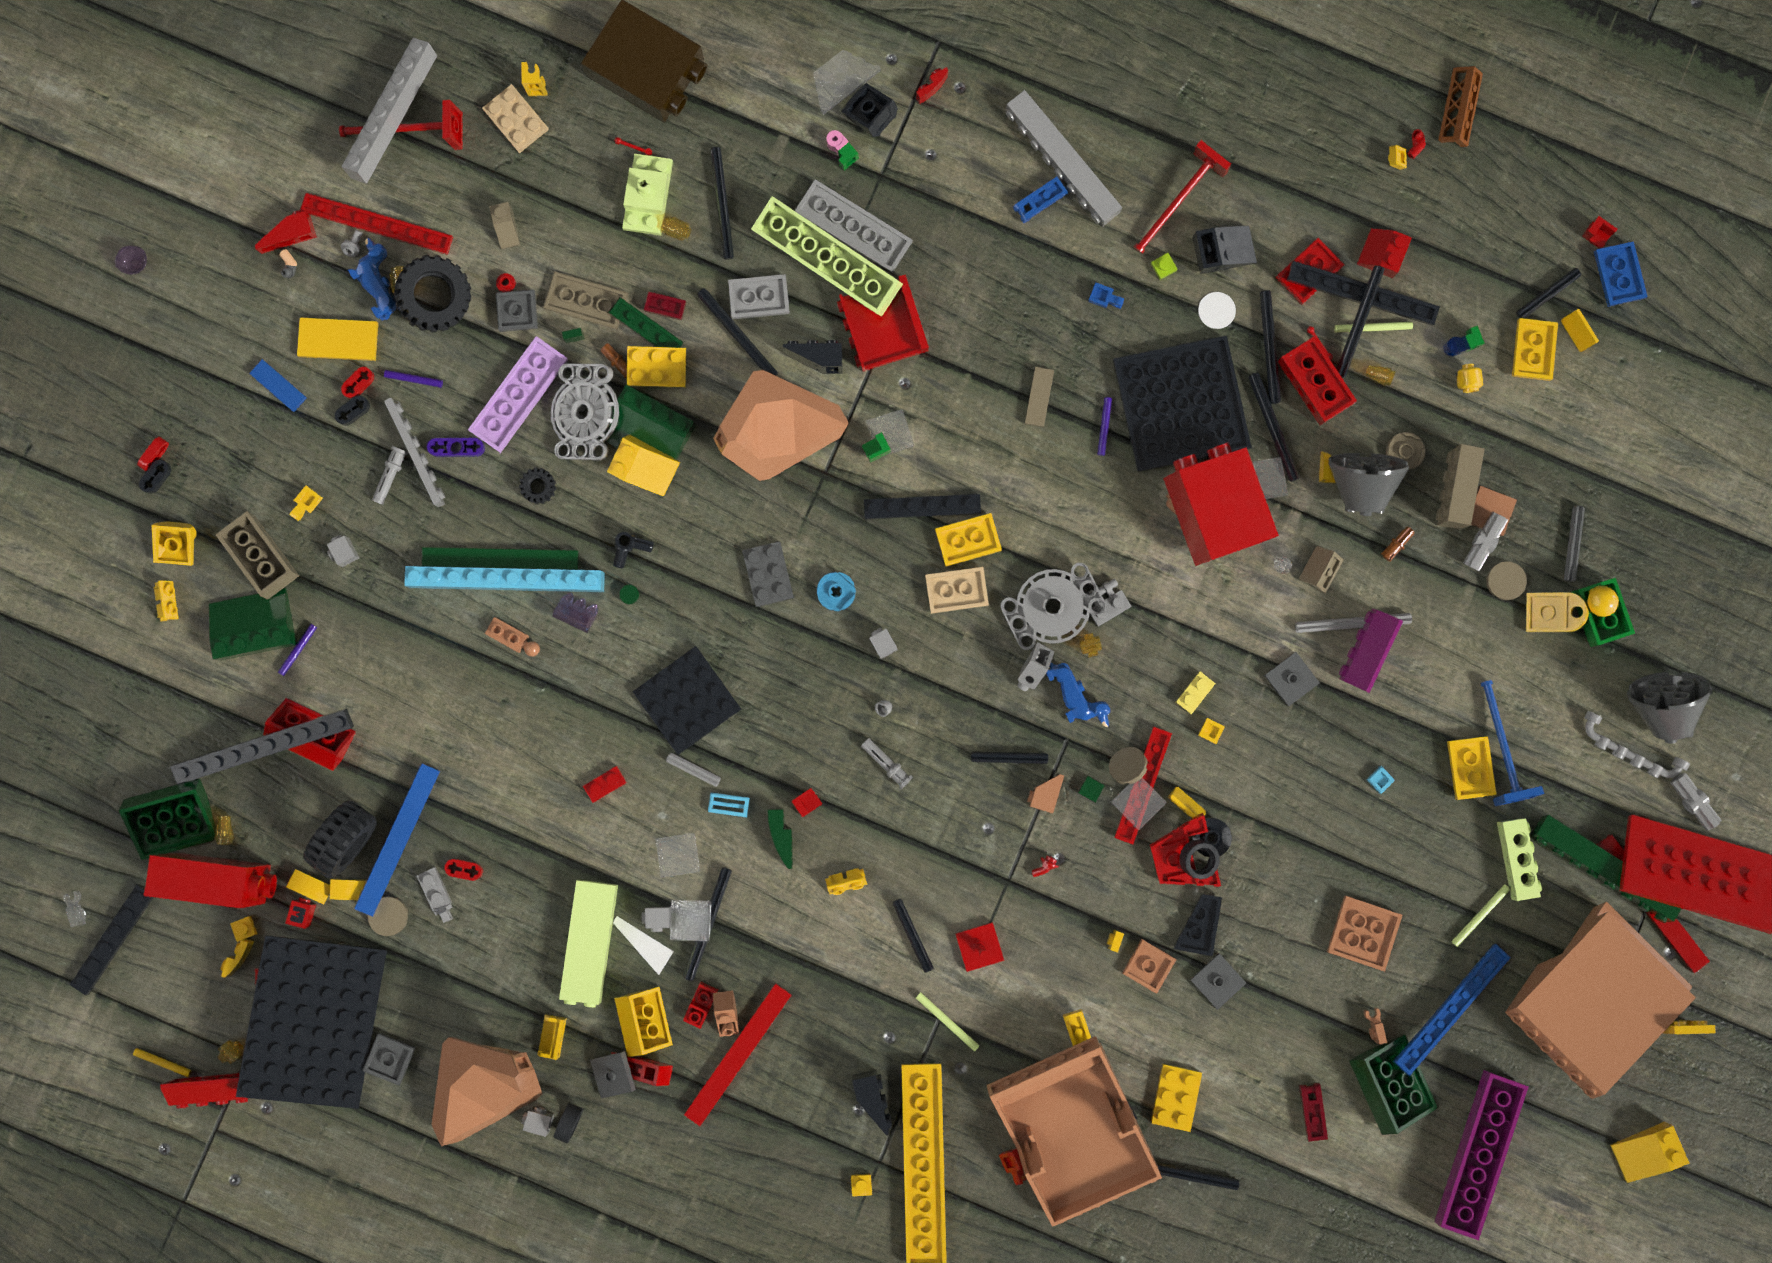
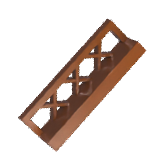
M1475 66L1453 68L1438 140L1441 143L1456 142L1460 147H1468L1483 73ZM1466 73L1465 79L1458 83V74ZM1461 89L1462 96L1455 102L1454 94ZM1457 107L1459 110L1458 115L1451 120L1450 113ZM1453 126L1455 128L1454 135L1446 136L1447 130Z

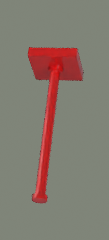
M442 100V122L400 124L396 132L442 130V138L453 149L463 150V112L451 100ZM345 125L339 126L340 137L360 134L363 126L345 127Z
M1202 140L1196 145L1193 154L1203 162V165L1142 240L1133 246L1139 253L1143 254L1147 244L1209 168L1222 178L1227 174L1231 163Z
M993 922L955 933L966 972L1004 961Z

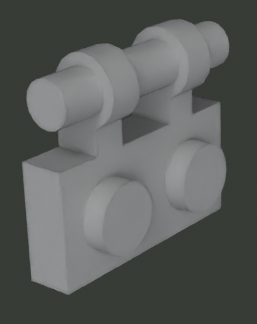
M1115 578L1109 582L1105 581L1098 588L1101 595L1107 593L1109 598L1104 600L1106 610L1103 614L1094 615L1090 613L1097 627L1132 607L1122 590L1114 593L1112 590L1118 585ZM1090 590L1087 592V595L1092 594L1094 591ZM1099 601L1093 602L1094 607H1092V610L1100 612L1103 609V604Z

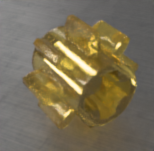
M1093 633L1083 635L1084 639L1079 640L1082 654H1088V658L1097 656L1098 651L1102 650L1099 636L1094 637Z
M228 1040L218 1048L220 1054L217 1057L222 1063L228 1061L231 1065L243 1055L240 1052L243 1046L238 1040L236 1042Z

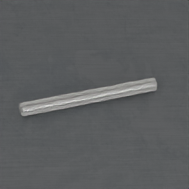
M1411 613L1391 614V616L1403 620L1402 624L1412 623ZM1365 617L1295 623V630L1297 633L1363 628Z

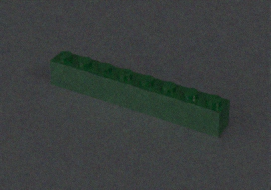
M1544 815L1541 817L1530 835L1535 838L1537 844L1552 849V853L1560 858L1568 859L1569 864L1573 867L1582 868L1587 871V876L1595 880L1598 878L1604 882L1603 885L1613 891L1615 889L1620 892V896L1627 901L1632 900L1638 904L1637 907L1639 909L1653 913L1655 915L1654 918L1658 921L1666 923L1676 920L1682 908L1619 891L1623 861L1552 816Z

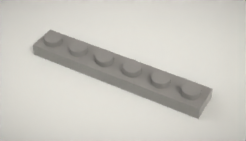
M392 398L385 400L384 402L433 504L437 507L444 505L443 498H445L442 489L440 487L437 488L435 484L437 478L432 470L429 471L426 465L429 462L425 454L420 453L418 449L420 443L417 437L412 436L410 432L412 426L407 418L404 419L402 415L404 410L400 402H396Z

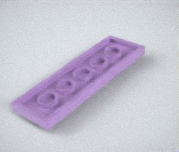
M536 336L468 430L501 453L558 375L559 368L566 364L569 359Z

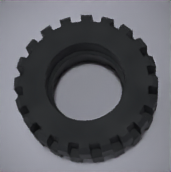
M424 255L422 258L418 259L417 257L413 259L400 272L395 284V305L397 310H400L402 318L408 320L409 325L412 327L416 326L424 332L429 330L430 333L440 330L445 331L455 326L467 312L471 301V286L467 282V275L462 273L461 267L458 264L454 265L451 263L452 260L448 258L446 260L442 259L439 255L434 257ZM434 276L447 283L451 290V300L446 308L438 312H431L418 305L414 297V288L420 279Z
M354 801L343 802L342 805H339L330 813L328 818L323 821L322 825L311 837L303 853L305 862L326 878L338 876L358 856L368 839L372 836V832L377 825L376 818Z

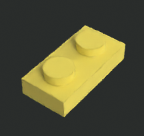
M1198 672L1175 703L1189 714H1192L1216 683L1202 672Z

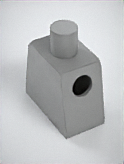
M1037 642L1017 679L1019 681L1017 685L1021 690L1027 691L1029 688L1035 689L1049 669L1054 655L1053 650Z

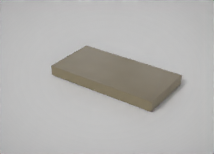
M554 271L543 308L618 330L620 321L610 315L609 311L620 297L627 302L629 293Z

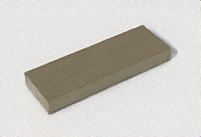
M1035 367L1025 419L1026 425L1044 428L1054 370Z

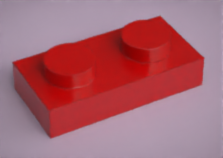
M615 766L584 785L583 788L592 803H595L625 785L627 781L618 766Z

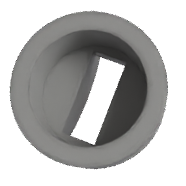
M881 700L875 705V711L881 717L887 716L892 710V704L888 700Z

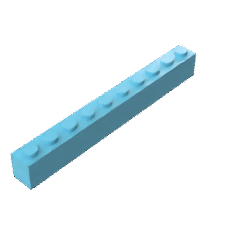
M405 566V586L409 588L604 592L605 573L601 570Z

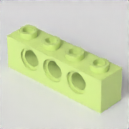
M1526 818L1497 822L1508 884L1511 889V900L1520 901L1541 897L1542 886L1537 879L1538 865L1533 858L1534 845L1529 837V833H1531L1529 822L1526 821ZM1516 834L1520 836V842L1517 845L1513 840ZM1519 854L1524 856L1522 864H1519L1517 861ZM1525 873L1528 880L1523 884L1521 876Z

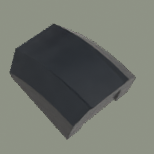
M865 83L843 106L841 112L872 137H877L895 119L898 108L894 100L868 83Z

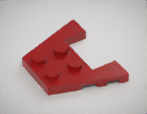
M1200 813L1150 844L1160 884L1221 886L1218 870L1209 878L1196 879L1185 873L1180 866L1179 856L1183 847L1189 843L1188 837L1208 832L1203 813ZM1192 855L1190 865L1192 869L1196 870Z

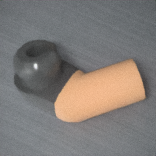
M285 249L279 254L285 262L281 275L284 278H292L295 275L297 262L289 251Z

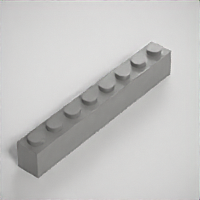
M412 38L341 166L351 179L367 184L437 57V54L428 42Z
M1025 90L1007 104V117L1012 122L1015 121L1017 123L1018 129L1023 136L1027 135L1031 140V146L1036 151L1039 150L1045 163L1047 165L1051 164L1055 169L1056 176L1066 182L1069 192L1073 195L1076 194L1080 205L1090 211L1091 218L1096 224L1100 223L1103 227L1121 212L1122 206Z

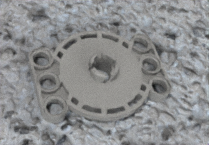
M563 364L559 368L558 375L565 383L555 394L551 406V422L554 431L561 439L555 445L554 453L558 458L565 460H604L609 455V448L604 442L614 432L619 417V404L616 394L607 384L613 378V370L604 364ZM567 368L572 370V375L569 378H566L564 374ZM585 368H588L590 372L589 376L584 379L582 377V371ZM605 368L607 376L601 379L599 376L600 370ZM608 392L611 394L613 402H611V399L607 394ZM588 408V415L585 418L583 415H579V411L584 412ZM610 423H612V424H611V427H610V429H609V431H608L607 433H605V432L607 431V429L609 428ZM566 445L568 452L565 456H562L560 453L561 447ZM583 445L585 453L583 456H579L578 448ZM598 446H601L603 453L597 457L595 450Z
M1076 563L1071 568V574L1057 569L1044 570L1034 574L1022 585L1017 600L1008 597L1002 601L1001 610L1019 646L1024 650H1030L1035 646L1036 639L1046 643H1062L1072 639L1085 627L1090 613L1101 615L1105 612L1106 603L1088 567L1084 563ZM1077 566L1085 568L1086 572L1083 577H1077L1074 574ZM1049 573H1062V576H1049ZM1045 574V578L1039 579L1036 582L1033 581L1037 576ZM1066 575L1070 577V581L1065 579ZM1030 582L1031 587L1027 590L1025 595L1022 594L1024 588ZM1087 583L1094 586V592L1090 595L1083 592V587ZM1020 598H1024L1023 604L1020 603ZM1050 599H1057L1060 602V610L1056 614H1050L1046 610V604ZM1007 601L1015 603V609L1012 612H1007L1004 608V604ZM1100 601L1103 604V609L1100 612H1094L1092 610L1093 602ZM1084 609L1087 610L1086 615L1083 614ZM1016 618H1021L1024 621L1023 628L1019 630L1013 627V621ZM1081 618L1085 619L1082 626L1076 630L1075 627L1079 624ZM1070 631L1074 632L1071 636L1062 639V635ZM1037 632L1042 634L1041 638L1037 636ZM1024 636L1032 638L1031 646L1025 647L1022 645L1021 640ZM1045 636H1057L1058 640H1046Z

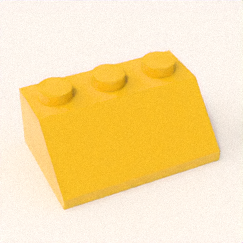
M660 987L614 998L628 1057L644 1055L673 1045Z

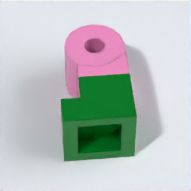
M834 130L828 133L827 146L831 151L837 153L840 157L839 165L843 170H846L859 159L858 152L839 131Z

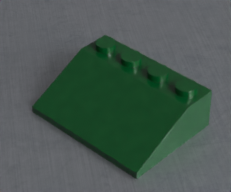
M625 385L617 399L619 404L618 423L614 432L605 442L618 448L622 438L630 434L677 460L696 427L694 421ZM610 423V426L605 433L609 431L612 423Z
M287 588L281 589L269 599L261 597L259 594H253L209 603V641L213 660L222 661L296 646L297 642Z
M200 778L124 799L118 810L141 860L150 858V855L166 854L218 839L208 796Z
M1401 1035L1387 1043L1365 1051L1349 1061L1382 1135L1398 1134L1438 1108L1420 1067L1418 1066L1408 1076L1393 1062L1409 1043L1406 1035Z

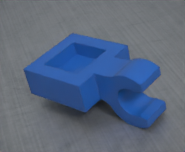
M1095 283L1088 302L1103 308H1107L1109 303L1121 309L1124 298L1112 295L1114 289Z

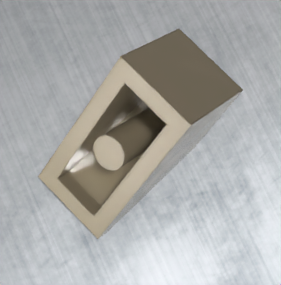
M509 202L489 206L501 249L519 246L518 231L513 209Z

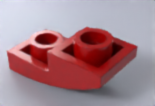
M947 67L934 70L930 75V84H924L918 88L916 98L919 104L932 97L942 87L948 77Z
M700 982L683 1021L701 1029L713 1004V993H717L718 989Z

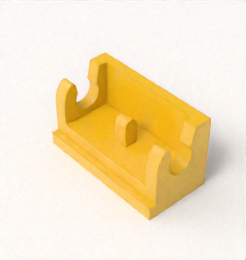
M521 62L522 85L528 96H547L545 79L543 76L540 77L538 65L535 64L534 73H529L527 62Z
M545 1014L538 1050L539 1057L554 1060L560 1058L567 1018Z

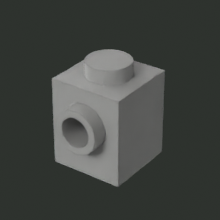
M338 535L331 539V543L327 544L329 548L327 553L338 566L344 567L360 558L350 538L347 536Z
M879 628L871 633L872 637L869 640L880 660L898 650L887 629L882 630Z
M671 907L645 908V912H642V924H645V928H651V932H661L663 928H670Z
M535 1106V1108H531L528 1113L525 1112L521 1122V1124H524L523 1131L546 1137L549 1134L554 1114L546 1112V1109L543 1107Z

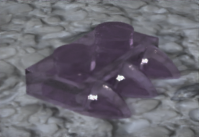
M573 593L564 595L553 611L552 617L588 633L597 617V604L590 605L585 609L586 601L584 598L577 600L573 604Z

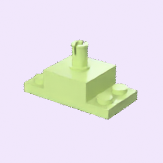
M634 154L632 168H629L623 204L625 208L623 230L661 236L673 165L672 159Z

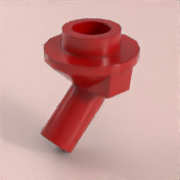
M1049 855L1041 857L1043 865L1040 868L1033 869L1032 875L1037 877L1058 868L1057 860Z

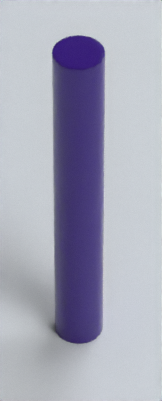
M385 370L384 372L385 378L440 388L443 386V380L390 370Z
M1109 397L1104 398L1097 453L1099 456H1105L1112 403V398Z
M312 623L309 625L279 669V674L285 676L318 627Z

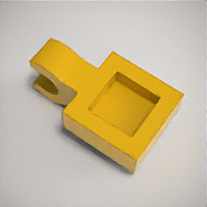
M305 486L294 499L298 505L289 515L299 521L306 510L311 513L323 498L308 486Z

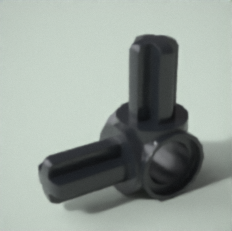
M630 531L620 532L615 538L614 547L617 550L613 566L624 568L628 551L631 552L634 548L652 552L654 542L639 538L637 534ZM622 535H627L630 538L628 545L621 543Z

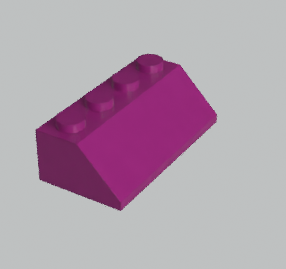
M1374 608L1367 612L1364 618V627L1356 635V644L1348 652V661L1346 665H1342L1339 671L1340 680L1370 693L1403 623V620Z

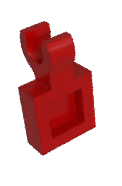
M1017 1148L999 1154L1006 1173L1012 1174L1016 1185L1023 1184V1181L1027 1180L1024 1174Z

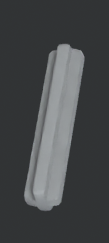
M669 753L666 758V762L715 787L718 786L721 780L719 776L674 753Z

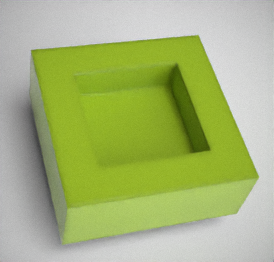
M1169 253L1151 262L1160 280L1178 270Z

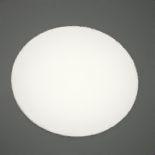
M1213 292L1201 300L1198 312L1200 319L1205 325L1210 328L1221 329L1233 321L1236 308L1233 300L1228 295L1221 292Z

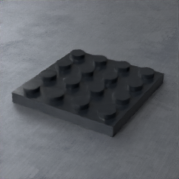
M697 646L632 691L677 755L684 752L742 710Z

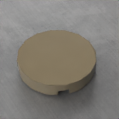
M1403 432L1389 440L1385 454L1406 460L1409 465V471L1422 463L1425 458L1426 449L1419 436Z
M1510 561L1500 562L1489 571L1486 578L1487 588L1493 596L1500 600H1513L1525 591L1527 585L1526 574L1516 563Z
M1135 747L1122 748L1110 759L1109 773L1120 784L1136 783L1147 771V758L1141 750Z
M382 897L373 917L368 915V922L372 930L377 934L393 936L401 932L407 925L408 909L398 898Z

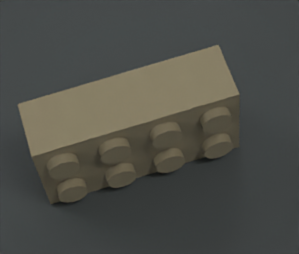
M1461 444L1448 452L1446 457L1448 468L1443 474L1444 490H1441L1439 496L1441 507L1436 513L1437 526L1461 530L1471 525L1485 448Z
M246 511L216 534L217 538L261 597L271 598L299 577L291 563L252 513Z

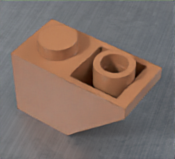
M733 990L713 993L714 1014L719 1036L739 1034Z

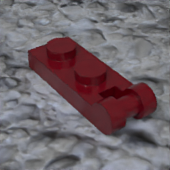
M1313 1083L1311 1086H1306V1084L1299 1085L1307 1141L1327 1140L1328 1134L1320 1083ZM1314 1093L1315 1099L1309 1100L1308 1094Z

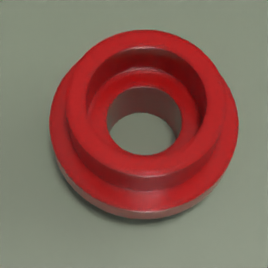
M504 273L497 278L496 286L501 292H510L515 288L516 281L511 274ZM504 280H509V283L506 286L502 285V282Z

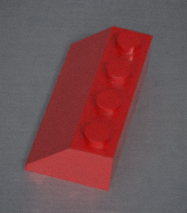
M285 698L266 720L263 735L323 715ZM348 729L288 750L334 771L344 758L356 731Z
M239 1073L177 1078L160 1084V1089L168 1105H176L177 1109L189 1107V1104L195 1103L196 1107L207 1106L208 1102H216V1105L228 1104L229 1100H236V1103L248 1102L249 1099L236 1097Z

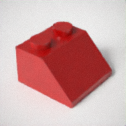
M1371 228L1357 265L1369 270H1373L1375 265L1385 268L1383 275L1393 278L1399 272L1412 237L1394 230Z

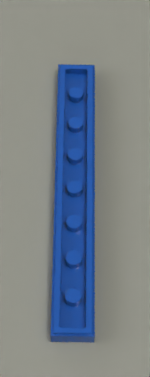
M421 763L356 902L355 910L373 917L440 773L439 770Z
M1493 944L1393 1062L1405 1074L1410 1076L1511 957L1497 944Z

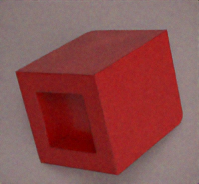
M1598 216L1591 222L1582 237L1601 249L1610 236L1618 229Z
M812 788L792 800L802 818L822 805V802Z

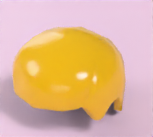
M1596 586L1591 589L1587 599L1590 611L1601 617H1607L1614 613L1619 602L1615 591L1607 586Z

